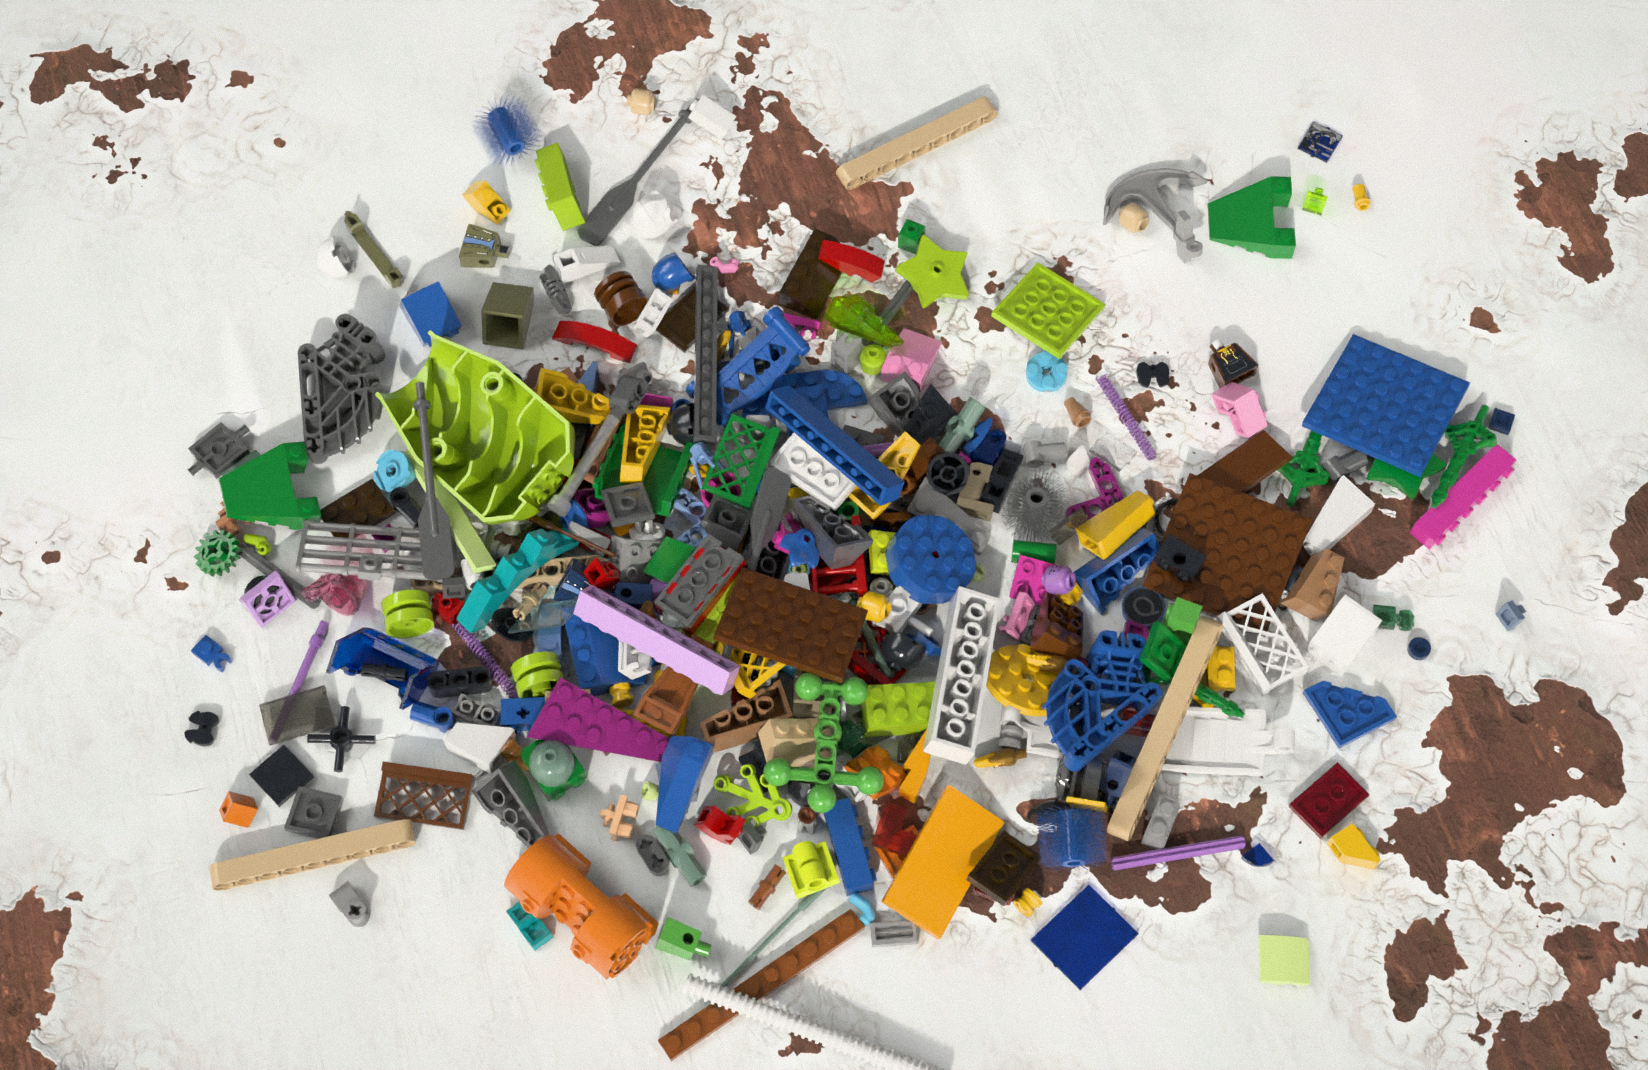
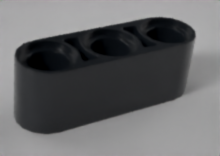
M486 667L435 671L427 677L430 693L436 698L460 696L461 693L465 695L482 694L491 691L494 687L491 672ZM482 677L488 678L487 681L483 683L478 682V680ZM458 680H466L462 685H456ZM443 682L442 686L433 687L435 683Z

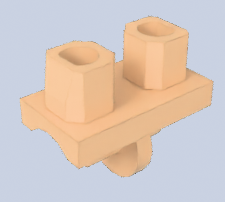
M620 795L615 812V805L609 804L607 810L602 809L599 813V816L604 819L603 826L609 827L612 821L609 834L611 835L610 839L617 841L618 837L631 838L633 825L623 821L625 816L636 819L639 812L638 804L628 801L627 796Z

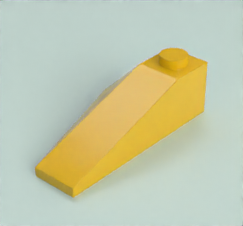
M545 368L540 369L534 392L569 422L603 424L611 411L608 398L599 393L591 392L581 383L573 382L562 372Z

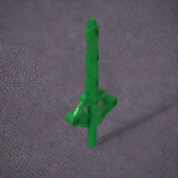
M1487 405L1480 407L1474 421L1469 420L1466 423L1453 426L1448 425L1444 433L1445 438L1452 443L1453 451L1455 452L1439 480L1438 488L1434 490L1431 496L1432 508H1437L1446 500L1449 494L1448 490L1455 483L1459 475L1458 472L1469 454H1475L1480 448L1483 449L1497 445L1496 435L1482 425L1489 411Z
M1311 431L1306 439L1303 451H1297L1291 461L1277 470L1292 485L1286 505L1289 507H1294L1301 488L1328 483L1329 473L1320 466L1319 457L1316 455L1322 435ZM1295 462L1299 465V469H1295L1291 465ZM1315 469L1316 473H1308L1307 471Z
M1143 664L1142 671L1146 678V684L1152 682L1166 686L1170 685L1159 676L1158 678H1150L1152 670ZM1199 683L1194 695L1198 696L1200 700L1222 709V712L1228 716L1240 718L1245 716V713L1242 712L1237 703L1224 699L1215 690Z

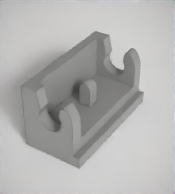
M848 333L843 334L836 343L833 342L831 344V366L847 375L859 364L860 352L862 350V340L858 337L851 344L844 342L849 336Z

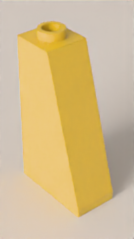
M1137 490L1079 525L1075 529L1081 546L1101 559H1107L1155 515L1153 499L1149 495H1145Z

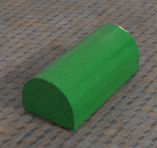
M1013 540L1011 562L1018 563L1019 557L1022 555L1055 564L1057 544Z

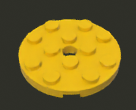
M1026 644L1003 646L992 652L986 684L991 695L1005 707L1010 705L1021 710L1020 714L1047 716L1046 709L1044 710L1042 706L1047 702L1051 685L1059 674L1039 669V667L1027 663L1026 657L1028 654L1037 655L1038 653L1031 650L1030 646Z

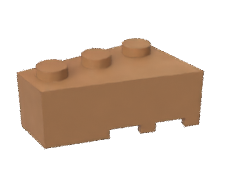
M1329 549L1312 555L1300 572V577L1296 583L1292 584L1290 592L1286 598H1283L1280 604L1315 622L1328 617L1332 613L1344 557Z

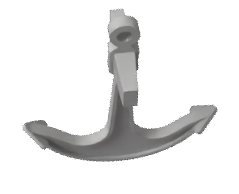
M1170 168L1151 169L1133 174L1119 182L1109 193L1104 206L1103 225L1109 223L1122 202L1133 199L1140 200L1171 229L1173 238L1176 241L1177 256L1182 262L1191 261V257H1199L1203 251L1202 243L1195 241L1191 217L1183 210L1177 213L1176 218L1159 194L1158 189L1170 183L1196 187L1207 184L1208 180L1194 171L1187 172Z

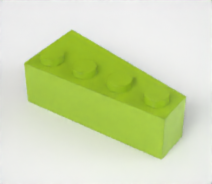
M557 142L536 150L538 159H535L538 170L541 171L538 175L541 183L544 184L541 186L546 198L548 197L545 200L548 210H553L562 231L584 224L585 219L580 211V203L576 197L570 171L559 143Z

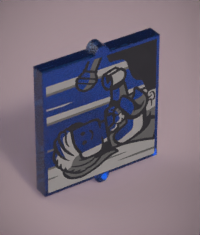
M1313 122L1298 149L1309 154L1312 158L1316 157L1327 163L1343 135L1330 130L1329 127L1326 128Z

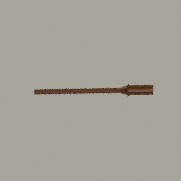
M537 515L529 518L530 522L543 527L545 530H555L609 556L616 557V553L556 527L551 520H546Z

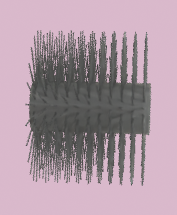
M1043 474L1039 487V477L1038 482H1036V475H1034L1032 484L1030 483L1029 485L1025 480L1023 487L1020 484L1016 487L1018 489L1017 492L1016 490L1009 491L1011 493L1007 495H1010V497L1004 498H1008L1005 501L1008 500L1010 502L1006 503L1008 504L1007 506H1003L1009 508H1002L1008 509L1006 510L1008 513L1004 512V514L1009 515H1001L1012 518L1011 524L1018 523L1015 527L1020 524V528L1023 529L1021 531L1024 532L1022 533L1024 534L1023 536H1025L1027 531L1025 529H1028L1027 539L1032 526L1031 536L1033 531L1034 542L1036 538L1035 528L1036 533L1040 529L1045 533L1044 529H1047L1050 534L1051 532L1047 526L1049 528L1051 526L1054 531L1055 528L1056 530L1058 529L1054 524L1055 520L1058 519V516L1065 518V515H1061L1063 514L1061 512L1067 511L1063 510L1067 508H1062L1064 507L1062 505L1069 504L1062 503L1069 501H1061L1057 498V494L1060 492L1058 490L1055 492L1054 487L1049 488L1050 483H1046L1047 477H1045V482H1043L1045 484H1042ZM1060 493L1059 496L1063 500L1062 497H1065V494H1063L1064 496H1061L1062 493Z

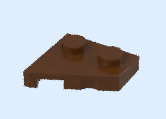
M883 511L875 520L870 518L869 521L878 531L896 533L913 516L907 511H899V513Z

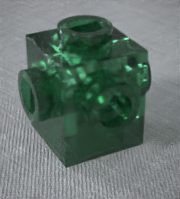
M850 718L839 723L842 728V737L837 743V747L841 752L845 751L854 759L871 745L864 736L866 730L859 722L855 724Z

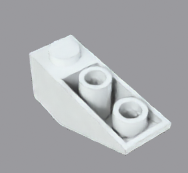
M613 246L572 248L554 255L555 266L563 284L620 264Z

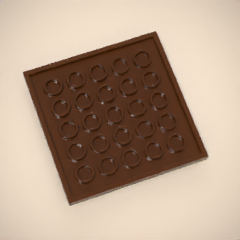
M1189 473L1161 540L1160 547L1170 534L1207 556L1205 565L1193 583L1190 584L1179 581L1175 574L1169 570L1163 571L1153 559L1142 587L1160 593L1163 598L1173 602L1179 597L1203 606L1201 613L1217 618L1218 615L1224 612L1231 611L1262 593L1275 612L1312 519ZM1180 557L1173 559L1176 564L1185 563L1184 559ZM1259 601L1252 605L1251 612L1264 615L1265 607ZM1237 613L1232 616L1236 624L1245 626L1247 615ZM1250 616L1247 627L1260 630L1262 619ZM1265 620L1262 631H1268L1271 624L1270 621Z

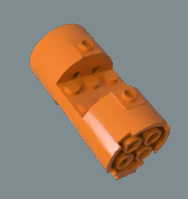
M559 833L555 836L546 835L531 845L520 856L509 871L504 886L520 901L522 908L527 913H531L535 918L543 919L554 913L556 919L562 924L565 923L574 934L570 948L577 959H582L586 964H590L606 980L609 977L613 979L638 957L637 953L642 948V943L647 945L649 940L655 935L659 922L626 893L622 896L614 895L608 898L586 878L591 862Z

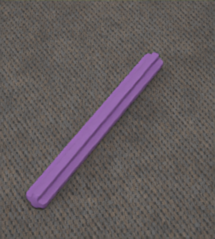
M1240 835L1116 856L1111 858V865L1113 870H1120L1244 849L1246 843L1244 836Z

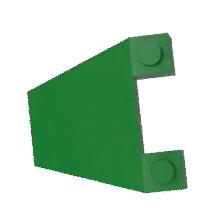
M1270 176L1208 203L1209 240L1231 247L1236 245L1246 248V251L1251 253L1256 251L1272 259H1292L1296 247L1295 228H1274L1273 207H1288L1292 196L1291 177Z
M304 441L282 443L220 477L219 484L226 517L254 523L256 520L266 522L271 526H276V524L283 525L293 530H302L304 520L319 522L321 512L317 497L295 499L290 474L305 472L308 457Z

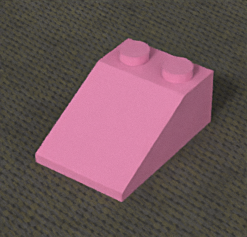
M904 328L885 359L881 369V381L890 383L906 371L917 386L919 393H921L941 348L942 341Z

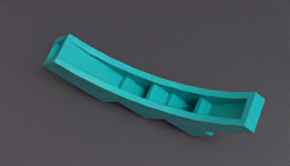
M565 527L561 528V529H563V530H565V531H567V532H570V531L568 530V528H565ZM543 529L529 532L516 553L502 557L492 576L476 582L456 619L469 633L485 629L494 612L499 609L502 603L524 580L551 559L577 547L579 541L555 530L546 532Z

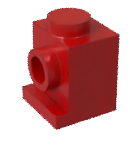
M595 558L583 571L590 585L599 589L611 590L621 579L620 571L610 561H600L599 558Z
M440 592L436 593L431 600L433 613L451 626L453 623L455 625L458 622L456 618L465 602L460 601L458 598L443 599V592L442 594Z

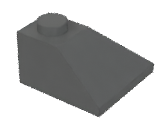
M714 494L701 524L707 534L722 542L725 550L730 547L737 551L753 511Z

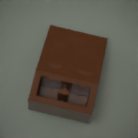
M1046 592L1031 634L1030 649L1038 654L1040 652L1047 655L1062 656L1068 661L1077 659L1081 655L1083 648V612L1078 607L1070 606L1063 602L1060 597Z

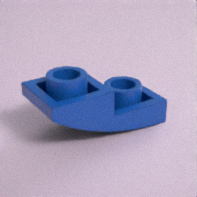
M988 418L986 421H980L975 426L973 439H970L964 445L963 454L967 455L971 460L981 451L990 436L993 422L991 418Z

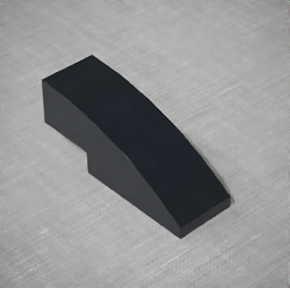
M1004 448L994 467L980 502L994 505L993 512L998 514L1006 498L1004 497H1007V494H1009V491L1006 490L1011 489L1010 485L1014 483L1024 459V455Z

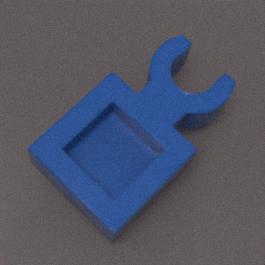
M207 635L191 649V653L207 666L214 662L216 669L220 672L224 671L220 665L222 661L232 663L230 657L222 653L224 651L223 648Z

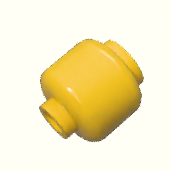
M868 591L863 597L858 599L857 606L868 610L865 620L882 622L889 617L891 602L888 601L886 595Z

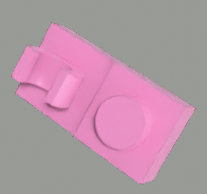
M1019 592L1013 603L1011 615L1003 616L1007 625L999 626L1001 632L1009 634L1014 641L1021 640L1036 605L1027 593Z

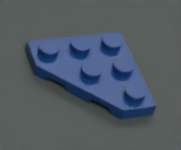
M1321 681L1305 689L1303 695L1338 749L1397 718L1383 697L1362 694V691L1348 687L1341 688L1332 685L1330 682Z

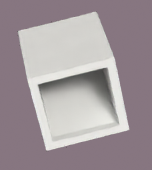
M1345 594L1312 638L1307 650L1310 651L1313 657L1327 663L1330 669L1344 675L1371 641L1382 620Z

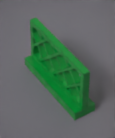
M731 414L712 460L715 467L712 468L710 466L701 489L749 509L781 429L774 426L770 429ZM733 421L742 424L744 431L735 434L731 427ZM756 430L765 433L764 438L756 442L751 435V432ZM747 434L751 444L741 447L737 438ZM733 439L737 449L727 452L724 443ZM753 447L756 457L747 460L743 451ZM740 453L744 462L733 465L729 456ZM726 458L730 467L720 471L716 463L718 460ZM746 466L749 475L740 479L736 469ZM732 471L736 480L726 484L722 474ZM717 476L722 483V486L717 488L708 485L709 480ZM739 484L742 491L740 497L731 494L729 487Z

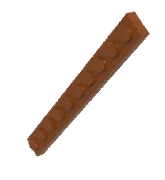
M849 909L733 989L735 993L742 992L743 996L749 995L748 998L752 999V997H755L756 1001L762 1000L863 931L865 927L854 911ZM716 1003L714 1005L710 1004L658 1039V1043L670 1061H673L739 1016V1012L735 1011L733 1013L730 1008L725 1010L724 1006L718 1007Z

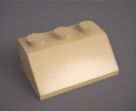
M819 718L769 719L758 732L766 763L773 758L780 757L787 760L793 767L814 768L817 741L814 738L813 730ZM824 729L822 731L825 736L833 735L831 729ZM827 750L820 752L823 758L832 756Z

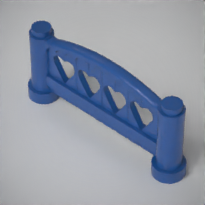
M778 306L770 309L763 317V322L768 327L717 373L716 423L723 428H726L731 414L745 408L764 395L781 378L796 355L805 356L811 349L809 343L784 317V312ZM770 344L786 348L785 354L780 355L777 361H773L771 358ZM755 358L769 361L771 364L768 369H764L762 375L756 374ZM739 373L755 377V381L749 384L745 390L740 387ZM694 381L685 390L691 399H694ZM723 387L739 390V396L733 398L730 404L725 403Z

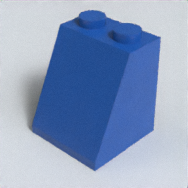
M439 281L400 301L399 306L423 347L426 345L432 347L431 337L428 334L430 330L437 336H447L448 338L459 333L458 330L461 329L462 325Z

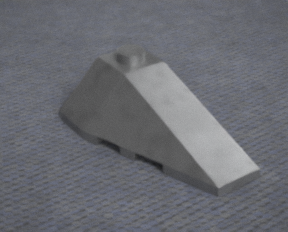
M905 371L874 393L867 401L879 418L899 438L920 402V393L915 383Z

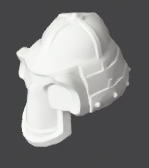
M654 190L650 195L638 200L634 205L630 218L633 232L641 238H656L680 220L682 209L679 205L671 203L664 196L660 195L657 190Z

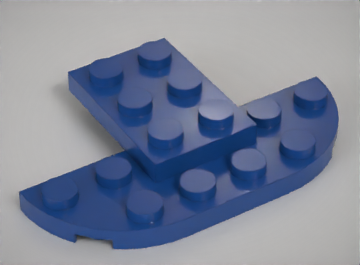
M816 370L782 375L764 395L742 409V418L746 419L747 415L775 417L765 408L770 391L787 385L793 388L827 418H829L827 410L867 405V397L856 380L839 371ZM787 427L788 436L790 437L794 432Z

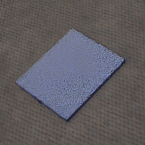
M1088 885L1030 941L1080 991L1139 933L1116 912L1114 907H1111Z

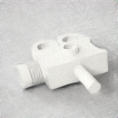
M876 578L871 582L869 591L886 595L888 601L891 602L889 617L882 622L872 621L874 627L880 626L889 632L893 631L901 634L909 624L926 636H931L934 629L914 618L922 603L910 599L909 596L911 594L901 586L896 587L892 591L891 583L885 578ZM883 586L884 589L880 590L877 587Z

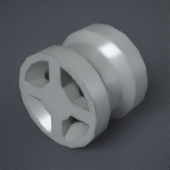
M495 541L490 555L494 562L501 561L503 556L513 554L514 546L512 544L503 545L500 541Z
M1013 725L1002 726V738L999 739V746L1004 749L1013 748L1014 750H1019L1021 748L1019 740L1023 736V730Z

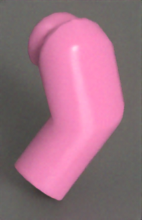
M713 257L710 260V265L718 267V272L721 274L735 273L739 269V261L735 258L729 259L728 263H723L717 257Z

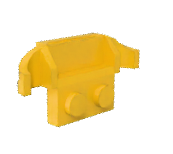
M1215 646L1200 684L1208 686L1215 691H1235L1234 647ZM1194 695L1192 700L1198 707L1214 708L1213 704L1209 705Z

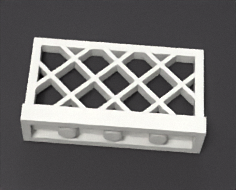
M1263 593L1231 611L1217 616L1216 621L1223 623V635L1230 646L1234 647V653L1261 696L1309 669V666ZM1261 601L1265 607L1264 615L1251 612L1252 605ZM1237 613L1247 615L1245 626L1236 624L1232 616ZM1250 616L1262 619L1260 630L1247 627ZM1265 620L1275 623L1277 627L1275 634L1262 631ZM1246 631L1259 634L1256 644L1245 640ZM1261 635L1274 638L1272 648L1259 645ZM1276 639L1287 642V653L1274 649ZM1257 649L1270 652L1268 663L1258 661L1256 657ZM1273 653L1285 656L1283 667L1270 664ZM1288 657L1298 660L1302 667L1296 670L1286 668ZM1269 668L1282 671L1280 679L1272 683L1267 675Z

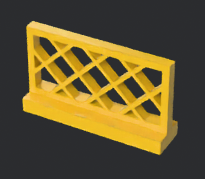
M716 641L714 647L722 655L725 643ZM733 647L730 660L740 665L734 685L740 694L749 699L757 694L756 688L786 665L777 662L772 667H767L769 659L763 657L762 665L756 666L754 664L757 655L751 653L749 663L743 664L744 653L751 652ZM753 669L760 670L758 678L752 682L751 675Z

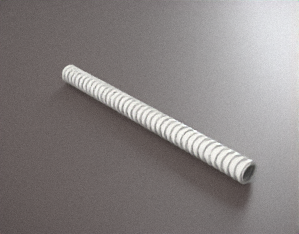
M692 973L688 975L685 981L683 994L690 993L691 997L695 995L699 1000L703 998L704 1002L711 1001L712 1005L716 1003L718 1007L724 1006L725 1010L730 1008L733 1013L738 1011L739 1015L745 1014L747 1018L751 1016L753 1017L752 1020L759 1019L760 1023H763V1021L767 1022L766 1025L772 1024L773 1028L780 1027L781 1031L784 1029L788 1030L787 1033L793 1032L794 1036L801 1035L802 1039L806 1037L810 1042L814 1040L815 1044L820 1042L823 1047L828 1045L831 1050L832 1048H835L837 1052L841 1050L844 1055L849 1053L850 1057L857 1056L858 1060L862 1058L866 1063L870 1061L871 1065L878 1064L879 1068L883 1066L885 1070H939L936 1065L931 1067L930 1063L923 1064L922 1060L918 1062L914 1057L910 1059L909 1055L902 1056L901 1052L897 1054L893 1049L889 1051L888 1047L881 1048L880 1044L876 1046L872 1041L868 1043L867 1039L862 1041L859 1036L854 1038L851 1033L846 1035L845 1031L841 1033L837 1028L833 1030L832 1026L825 1027L824 1023L820 1025L816 1020L812 1022L811 1018L804 1019L803 1015L799 1017L797 1013L791 1014L790 1010L785 1012L782 1007L780 1009L776 1008V1005L772 1007L768 1002L766 1004L762 1003L763 1000L756 1001L755 997H752V999L748 998L749 995L747 994L743 996L742 992L735 993L734 989L730 991L726 986L722 988L721 984L714 985L713 981L709 983L707 979L701 980L700 976L695 978Z

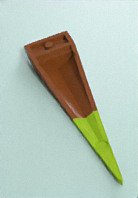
M739 573L691 637L692 640L713 650L716 640H713L714 633ZM668 666L643 695L633 715L674 736L683 717L688 712L699 684L693 682L686 675L675 672L673 668Z

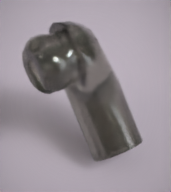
M908 734L898 742V763L904 764L906 762L908 752L914 749L921 739L919 734Z

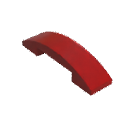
M559 321L552 336L554 341L571 346L574 342L609 353L610 358L629 364L637 348V344L612 331L576 321Z

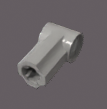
M1033 440L1023 445L1025 464L1028 468H1038L1044 465V463L1066 462L1067 460L1065 442L1042 444L1040 441Z

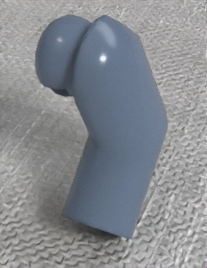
M1299 565L1292 569L1284 589L1287 593L1290 592L1292 584L1296 583L1300 577L1299 574L1303 568Z

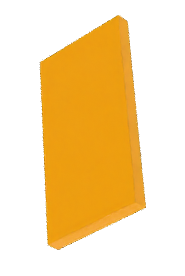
M947 785L881 902L934 938L941 939L971 884L966 880L969 873L992 846L1004 821L951 785Z

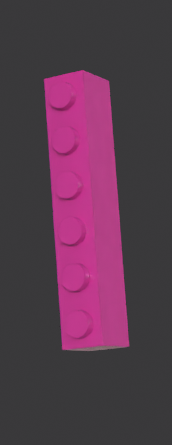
M1498 444L1494 446L1448 491L1449 494L1443 503L1435 509L1431 507L1414 524L1410 534L1429 550L1435 544L1439 546L1446 539L1447 536L1445 534L1448 531L1454 532L1460 525L1459 520L1462 517L1467 519L1474 511L1473 507L1476 504L1480 506L1488 497L1486 494L1490 490L1494 492L1500 486V480L1503 477L1507 479L1514 472L1513 466L1516 459Z

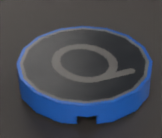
M1136 587L1128 591L1123 598L1121 606L1122 616L1125 620L1129 619L1148 626V629L1152 628L1154 622H1161L1166 609L1164 599L1160 593L1145 587Z

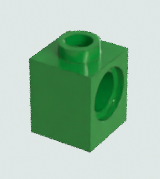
M907 219L898 234V248L916 254L919 240L922 235H925L926 226Z

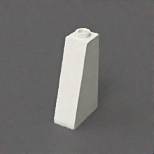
M1344 475L1339 479L1302 544L1305 551L1311 556L1325 549L1330 550L1372 512L1375 505L1370 498Z

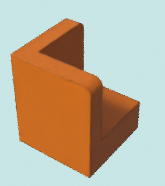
M228 791L219 809L223 822L246 828L250 826L258 810L253 797Z

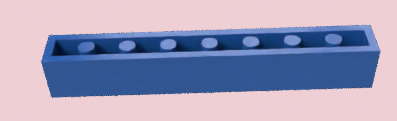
M789 385L770 391L765 408L876 503L882 506L899 499L904 485L902 479Z

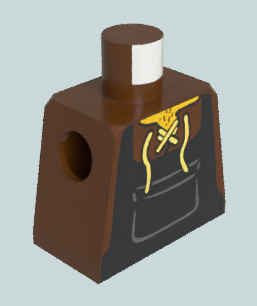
M1216 340L1210 345L1213 354L1210 356L1208 365L1219 388L1230 382L1239 384L1256 374L1257 362L1237 343H1232L1225 347L1220 340Z

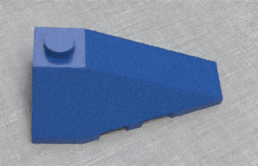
M671 736L662 755L656 826L677 834L713 755L712 744L692 736Z

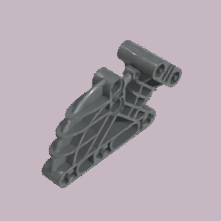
M341 314L337 317L335 324L339 333H333L332 338L324 342L323 346L316 349L313 344L305 343L299 347L297 353L304 444L308 457L315 464H322L329 456L339 452L342 455L345 454L346 449L356 442L361 444V437L368 430L369 432L373 431V422L381 407L382 402L375 394L376 392L384 394L387 388L382 376L378 372H365L367 366L371 363L379 364L385 359V351L376 333L369 327H364L363 323H359L356 318L349 314ZM327 348L331 355L328 359L319 352ZM360 364L358 368V374L351 375L348 373L349 370L355 372V366ZM315 373L316 392L308 396L307 377ZM323 378L338 388L326 403L324 402ZM379 382L376 386L371 387L373 383ZM358 385L356 389L350 390L351 387ZM352 407L353 415L344 424L343 416ZM337 424V430L328 434Z

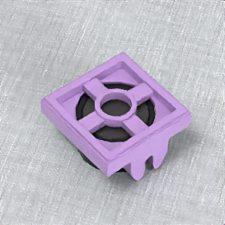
M274 571L269 576L262 575L252 579L247 584L244 595L240 597L239 601L262 628L296 602V599L279 573Z

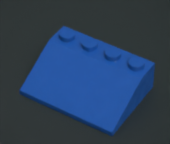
M575 607L562 609L580 689H591L592 695L598 696L610 693L609 688L618 683H629L631 688L647 684L645 675L632 680L618 671L619 640L617 637L602 632L599 627L581 620L579 616L573 614Z

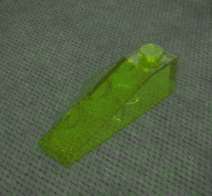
M859 294L833 297L823 317L829 322L831 327L888 347L901 346L903 344L902 339L891 327L883 324L885 319L882 316H876L874 313L876 309Z

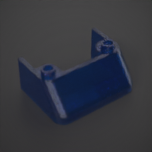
M363 627L336 640L326 673L331 674L342 669L345 674L355 676L361 673L363 662L377 665L386 663L393 667L408 668L406 682L388 679L384 681L399 689L398 696L401 698L399 708L404 710L416 701H419L428 686L427 677L432 672L437 671L439 661L376 629Z

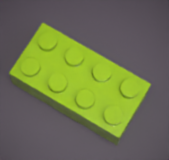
M936 682L867 685L869 690L868 697L860 704L864 737L924 734L928 726Z

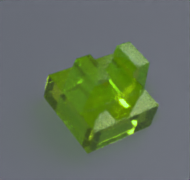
M1315 187L1314 192H1307L1302 208L1303 211L1322 216L1328 197L1322 195L1323 189Z

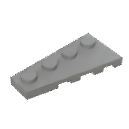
M926 477L923 479L906 511L910 512L913 517L918 515L941 516L952 521L971 540L974 554L980 556L991 536L946 495L933 490Z

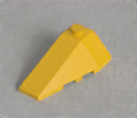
M904 432L878 460L903 480L920 448V444L907 432ZM858 486L848 496L851 502L856 503L859 509L873 520L890 505V503L880 506Z

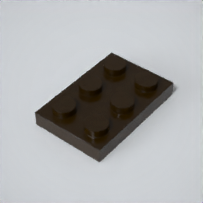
M373 478L320 510V518L324 523H355L356 525L376 526L396 514L394 508ZM330 532L333 537H349V533ZM355 533L354 538L360 536L361 534Z
M1004 830L969 873L966 880L1002 906H1005L1038 864L1041 857Z

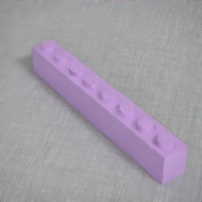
M593 585L580 591L573 614L579 616L584 622L599 627L602 632L617 637L623 643H628L635 647L637 651L648 654L655 661L666 664L673 668L675 672L686 675L693 682L706 686L715 694L723 695L733 688L740 665Z

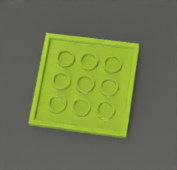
M1037 262L992 311L991 317L1056 358L1061 359L1100 315L1106 304Z

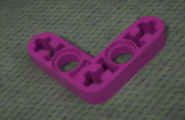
M1103 457L1092 458L1088 468L1100 497L1068 508L1065 522L1071 527H1078L1097 515L1089 511L1091 506H1098L1102 512L1114 505L1111 504L1112 498L1110 495L1113 494L1115 503L1124 499L1109 463ZM1095 464H1098L1099 467H1102V476H1100L1099 469L1095 468ZM1108 481L1112 484V488L1108 490L1103 489L1101 483ZM1072 513L1079 515L1077 520L1071 517Z

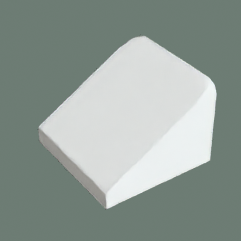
M1079 446L1067 460L1066 469L1076 477H1079L1090 464V459L1084 446Z

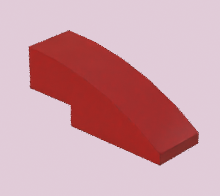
M828 240L822 241L818 258L850 277L856 274L871 283L882 277L885 260L874 254Z

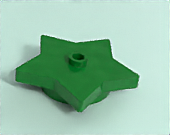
M1433 454L1422 476L1418 477L1376 459L1366 479L1385 482L1392 487L1399 488L1406 496L1414 500L1422 480L1445 470L1447 464Z

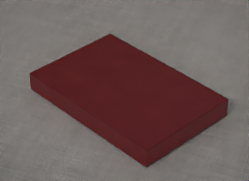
M1337 762L1293 800L1288 807L1322 839L1365 801L1370 794Z

